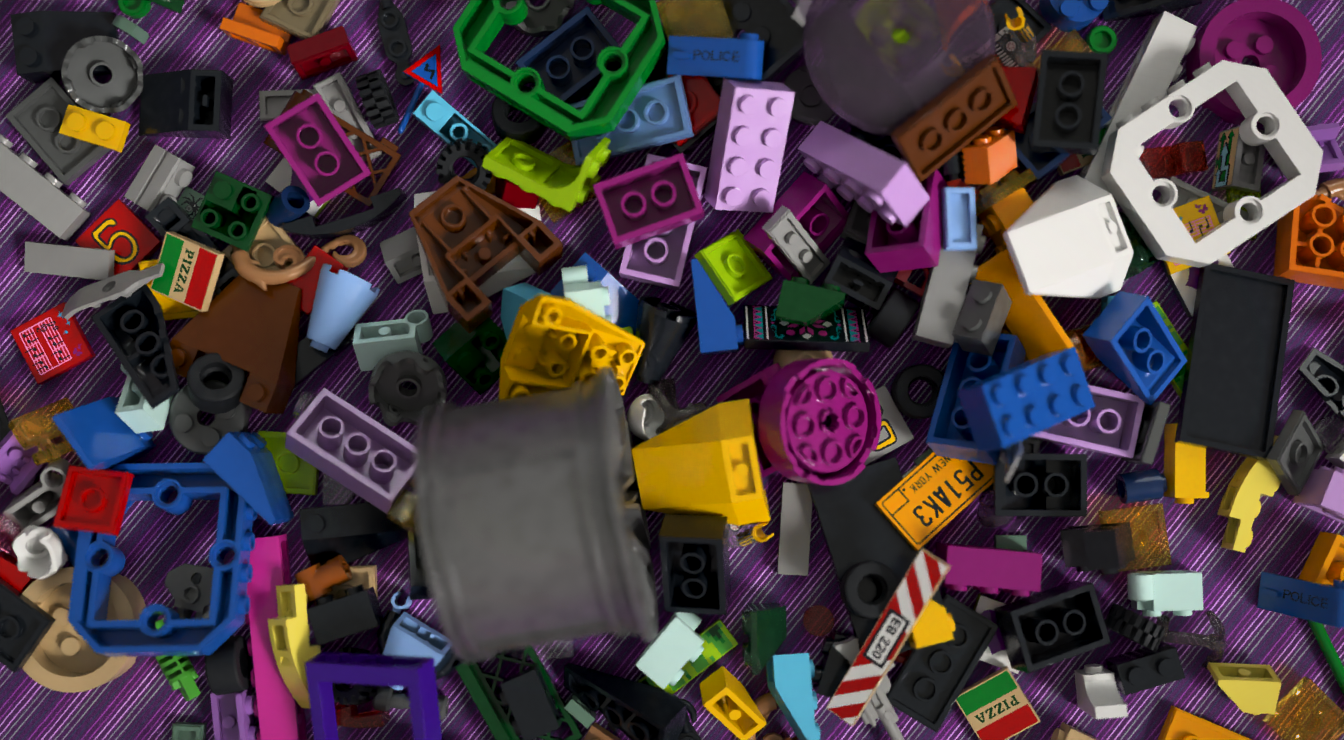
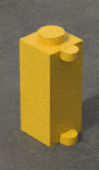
M1177 423L1165 424L1164 476L1167 481V491L1164 492V496L1175 498V503L1194 504V498H1209V492H1206V448L1175 442Z

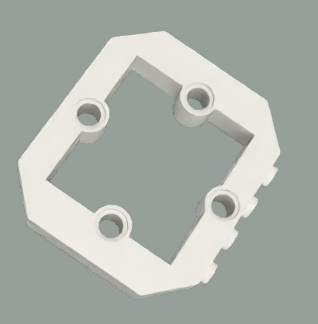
M1225 60L1212 67L1208 62L1192 73L1195 79L1186 84L1182 79L1167 89L1169 96L1160 101L1156 96L1141 106L1144 112L1136 118L1130 113L1115 123L1118 130L1109 135L1101 179L1156 259L1198 268L1210 265L1315 195L1323 150L1265 68ZM1223 89H1226L1246 118L1239 127L1241 140L1250 146L1263 144L1287 180L1260 198L1246 196L1229 203L1223 211L1224 222L1194 241L1172 209L1178 198L1176 185L1168 179L1153 181L1133 149L1161 130L1173 129L1185 123L1193 116L1196 107ZM1169 105H1174L1178 109V117L1170 113ZM1257 122L1261 123L1264 126V134H1261L1257 130ZM1153 189L1161 193V204L1153 199ZM1241 207L1245 208L1248 212L1247 221L1240 215Z

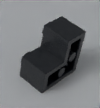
M1130 522L1071 526L1060 530L1065 567H1076L1077 572L1099 570L1100 575L1119 573V569L1127 568L1126 564L1136 559Z

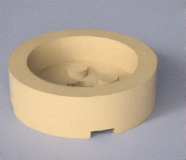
M74 566L61 568L56 574L46 579H36L22 593L56 619L22 669L40 685L65 693L83 692L108 683L129 670L138 657H108L98 654L68 622ZM118 574L111 577L107 620H138L140 613L146 608L140 591L126 576Z

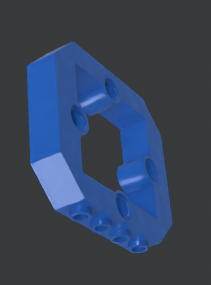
M206 463L117 464L111 470L130 472L134 475L128 501H153L156 506L169 514L181 515L190 509L193 500H220L216 543L210 548L208 555L209 562L214 567L209 619H181L179 613L174 609L161 604H151L143 609L138 620H107L111 577L118 575L123 570L125 555L120 549L115 547L116 536L78 531L68 622L96 653L108 657L211 655L245 623V614H248L250 610V597L247 595V586L253 576V568L249 562L250 551H253L255 548V535L252 532L253 520L257 519L258 512ZM177 491V498L173 502L168 503L170 494ZM234 551V559L225 565L224 558L226 554ZM108 553L106 563L100 566L101 557ZM164 615L165 622L163 626L156 629V620L159 616Z

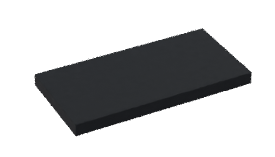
M1214 263L1200 267L1175 442L1264 461L1267 460L1266 458L1273 447L1295 280Z
M896 457L868 465L856 477L839 485L807 484L839 587L843 575L850 567L867 561H876L888 566L893 570L900 585L920 550L926 549L925 545H923L918 551H915L874 505L903 479ZM864 578L858 585V594L864 601L874 602L881 595V585L874 578ZM938 588L931 599L945 607ZM846 608L854 635L859 641L860 651L880 617H859ZM908 638L899 653L914 649L910 648Z

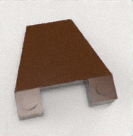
M457 175L409 212L410 219L448 312L468 333H471L493 314L492 302L478 287L516 256L520 255L539 276L562 258L563 243L542 221Z
M238 275L211 301L208 311H200L172 338L170 347L176 374L187 378L186 375L189 367L197 358L209 353H219L223 361L250 372L239 402L264 413L284 414L295 386L302 289L288 283L266 285L267 290L264 291L255 283Z

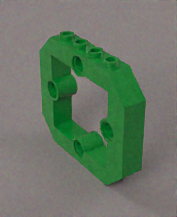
M470 0L453 26L461 69L468 80L569 141L612 132L666 50L656 0H586L593 5H605L635 23L636 26L621 48L616 46L607 47L599 53L597 66L601 80L581 111L547 92L539 73L535 69L522 67L514 72L485 54L504 24L517 25L525 20L528 14L525 0ZM507 2H517L513 8L504 9ZM618 62L622 64L617 71L611 72L607 70V66L610 63ZM526 83H535L532 91H521Z

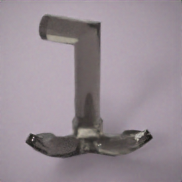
M674 378L654 381L653 384H648L651 397L657 402L665 416L663 423L655 431L657 435L673 427L678 421L688 419L704 411L706 408V404L703 402L695 403L687 408H680L677 401Z
M1213 611L1205 612L1209 617V624L1214 630V634L1209 633V635L1169 631L1170 618L1166 615L1157 617L1156 624L1167 629L1161 642L1208 647V649L1213 650L1202 664L1205 669H1208V662L1217 663L1223 657L1227 646L1225 628Z

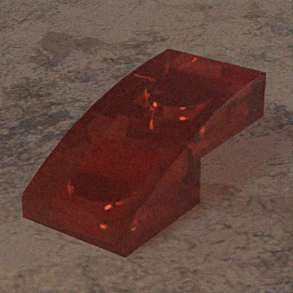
M1203 141L1146 148L1140 156V162L1153 180L1209 170Z
M335 705L338 726L375 728L383 727L390 721L389 710L387 712L374 710L358 713L357 705Z

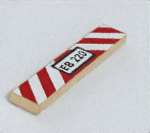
M924 548L920 550L826 707L828 710L849 725L853 726L856 724L951 566Z

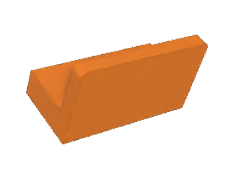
M239 3L233 20L223 17L220 29L228 37L284 56L286 55L287 46L290 44L292 35L261 21L259 16L263 11L262 9Z

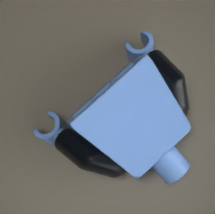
M401 592L394 593L391 598L393 608L387 611L383 623L377 631L379 653L381 655L434 657L436 680L447 676L460 661L447 637L405 611L400 615L401 610H406L412 605V600L408 596L406 603L403 606H399L397 600ZM389 686L394 690H402L404 688L398 686Z

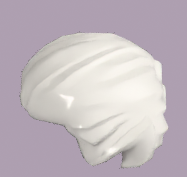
M35 525L28 526L13 539L12 547L18 558V571L28 572V577L38 580L46 579L56 574L66 564L65 562L68 561V555L64 550L62 540L52 529Z

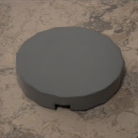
M804 65L786 77L784 85L795 92L790 117L794 122L805 126H816L820 121H828L837 111L841 95L838 87L835 88L832 73L828 69L818 65Z

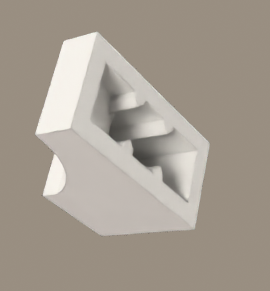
M1086 664L1083 670H1074L1078 708L1095 719L1128 717L1127 704L1122 700L1118 692L1115 676L1112 671L1103 668L1102 664Z

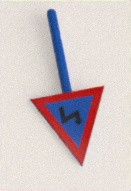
M440 45L403 71L404 74L419 83L398 128V133L400 134L406 128L424 85L442 95Z

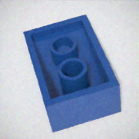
M585 252L573 266L586 265L588 282L601 281L602 287L608 286L610 305L604 306L605 315H611L612 323L620 328L630 326L635 335L639 300ZM563 278L551 290V296L565 298Z
M691 259L701 354L707 356L739 352L738 345H744L742 324L736 325L734 315L698 259Z
M1119 291L1082 335L1095 356L1147 405L1154 403L1187 362L1149 296Z
M107 397L52 417L89 470L112 469L117 464H132L156 447L151 439L153 438L152 432L136 434L115 413L120 397Z
M228 432L206 455L203 461L270 525L291 521L294 518V514L273 455L265 447L267 442L256 432Z

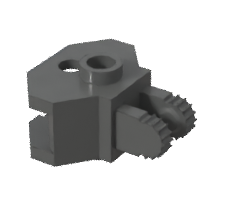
M185 563L167 573L164 585L174 597V606L179 607L177 612L181 619H191L193 611H196L195 619H209L213 568Z

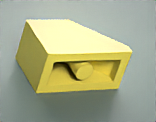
M1208 662L1207 668L1218 686L1243 713L1259 715L1261 713L1275 714L1282 682L1270 665Z

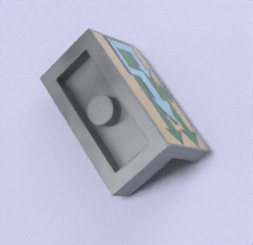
M1240 126L1219 133L1211 188L1213 191L1231 188L1254 193L1260 190L1265 146L1263 144L1259 146L1245 144L1239 135ZM1257 129L1261 134L1265 133L1264 130Z

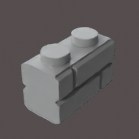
M155 144L124 197L149 212L167 197H171L177 203V198L183 188L191 183L192 173L196 167Z

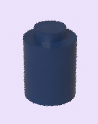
M291 185L284 188L271 201L266 213L269 222L276 227L283 228L282 224L295 221L301 217L310 207L307 193L298 186Z
M1156 468L1121 473L1116 477L1117 493L1123 504L1161 499L1163 492L1167 491V481L1164 474H1160Z

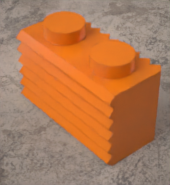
M1003 126L987 128L985 134L979 135L961 150L964 153L962 158L965 165L963 170L966 172L964 174L966 177L964 182L966 184H995L997 180H1000L1010 171H1013L1015 167H1018L1015 131L1004 130Z

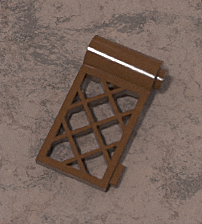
M305 89L301 93L294 91L280 115L310 98L313 94ZM333 114L339 125L350 131L345 133L347 137L356 135L362 139L365 151L358 152L360 156L366 155L371 172L369 176L372 177L374 189L368 198L357 192L355 184L352 186V189L348 188L344 192L371 207L372 201L370 197L380 193L401 158V155L397 153L399 147L385 138H382L381 142ZM268 134L263 143L282 154L270 134ZM366 142L370 143L376 148L368 150ZM382 151L392 157L386 168L374 171L369 154ZM382 174L377 182L375 175Z

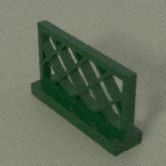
M533 646L525 647L522 659L505 655L506 650L496 653L494 657L500 658L496 674L484 672L478 661L473 663L461 661L455 667L496 740H522L520 736L515 734L510 719L512 711L510 707L507 713L501 699L495 693L497 682H502L506 678L499 676L503 660L521 664L519 672L523 671L524 665L529 667L539 665L550 694L556 702V708L558 709L559 707L563 716L560 715L562 721L568 723L573 732L563 739L551 736V732L538 738L545 740H577L582 737L583 734L573 716L564 709L565 702ZM527 654H529L533 662L526 661ZM487 678L494 680L492 686Z

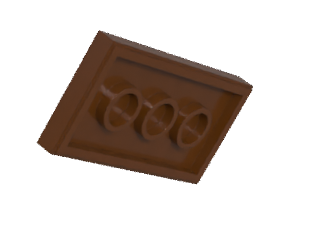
M990 53L890 134L904 162L908 165L919 183L1017 105L998 57Z

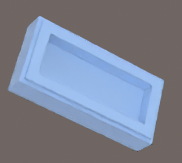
M943 187L941 189L943 251L977 250L975 187Z

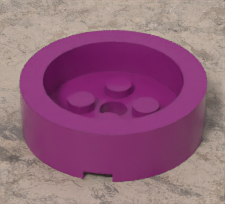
M1238 0L1223 8L1202 25L1195 36V44L1187 54L1186 59L1187 79L1190 82L1195 79L1192 73L1208 62L1213 67L1222 60L1242 64L1244 57L1249 58L1253 63H1256L1255 67L1268 70L1287 100L1295 108L1308 97L1317 83L1321 71L1322 52L1319 38L1312 24L1295 7L1281 0ZM1223 89L1201 104L1205 109L1208 108L1214 114L1220 116V120L1241 125L1246 119L1226 89Z
M836 358L799 359L781 368L768 383L763 393L758 413L759 438L768 460L783 476L797 482L833 486L853 479L866 467L864 463L870 452L876 450L880 438L881 409L874 386L869 378L862 376L854 364ZM829 414L832 424L827 430L825 425H822V422L825 421L826 416Z

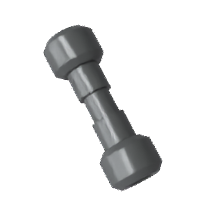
M381 685V688L375 689L378 692L372 699V706L375 710L387 712L391 708L410 709L409 696L407 694L394 692L389 686ZM438 694L440 720H443L448 713L449 698L446 695Z

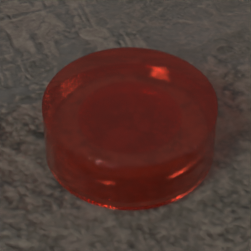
M820 604L812 605L804 612L803 625L810 634L824 636L832 630L834 616L826 606Z

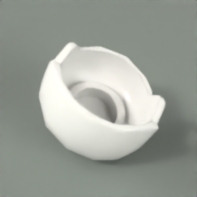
M643 394L637 397L627 412V421L631 432L640 439L648 440L656 436L660 431L667 429L664 420L667 413L666 402L657 394Z

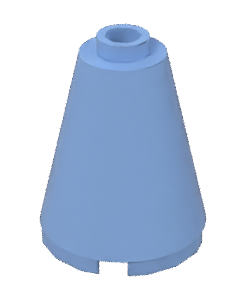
M323 264L320 270L306 338L312 340L309 346L325 353L328 352L329 348L336 350L376 299L380 291L378 287L371 288V283L342 269H339L338 274L330 272L332 266L328 264Z

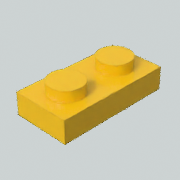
M68 104L59 133L122 153L131 124Z

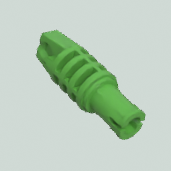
M162 619L155 623L156 629L163 626L164 621ZM188 656L155 657L172 690L179 689L185 701H190L201 694L194 681L199 676Z

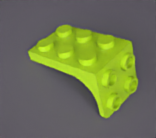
M506 137L485 156L482 167L491 171L498 178L507 179L517 184L523 191L534 193L546 199L550 205L561 207L571 212L578 203L582 205L585 203L590 192L594 193L593 185L601 180V176L597 175L600 166L604 167L612 152L608 149L611 139L604 137L587 155L583 165L574 166L566 164L523 141Z

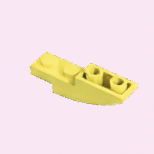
M1274 436L1273 445L1275 444L1278 436ZM1247 457L1230 481L1217 515L1229 518L1221 544L1222 548L1245 553L1246 548L1250 546L1253 539V531L1251 530L1253 521L1261 509L1260 496L1273 497L1274 492L1278 490L1281 483L1268 460L1264 461Z
M305 584L276 586L278 617L268 619L273 654L280 674L293 698L301 708H310L305 662L320 654L321 647L320 645H310L309 643L310 627L307 618L308 598L305 592Z

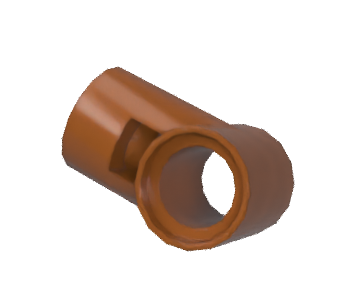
M342 555L328 560L322 566L318 563L294 575L298 584H305V592L308 598L307 603L333 591V586H340L352 580L351 569Z

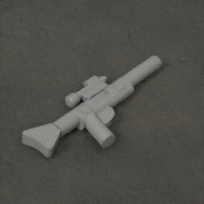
M852 636L847 640L833 643V647L846 657L850 665H852L859 653L858 639ZM894 663L891 664V666H890V668L888 669L887 673H888L894 666H896ZM885 674L862 712L861 718L865 725L870 723L872 727L877 725L875 719L879 718L891 740H905L896 724L899 718L886 696V693L891 688L888 676Z

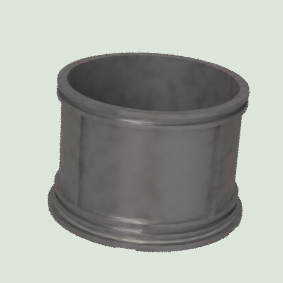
M610 366L600 368L598 378H590L588 384L584 379L576 380L573 388L460 408L454 403H445L440 406L426 407L420 415L415 438L414 478L422 551L433 600L442 628L453 651L465 663L490 660L494 658L498 651L614 632L618 638L626 637L628 631H630L632 635H639L641 633L642 638L646 642L657 639V596L654 568L650 555L651 544L646 511L642 509L631 450L634 446L628 421H626L624 403L617 379Z

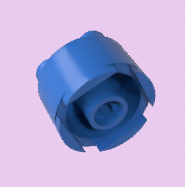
M1039 0V7L1043 18L1049 24H1053L1059 28L1058 30L1063 32H1076L1086 28L1107 7L1109 0Z

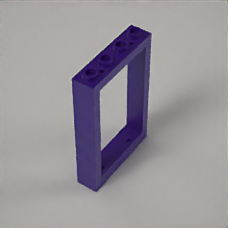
M322 652L305 662L314 740H339L332 682L408 687L413 740H442L434 657Z

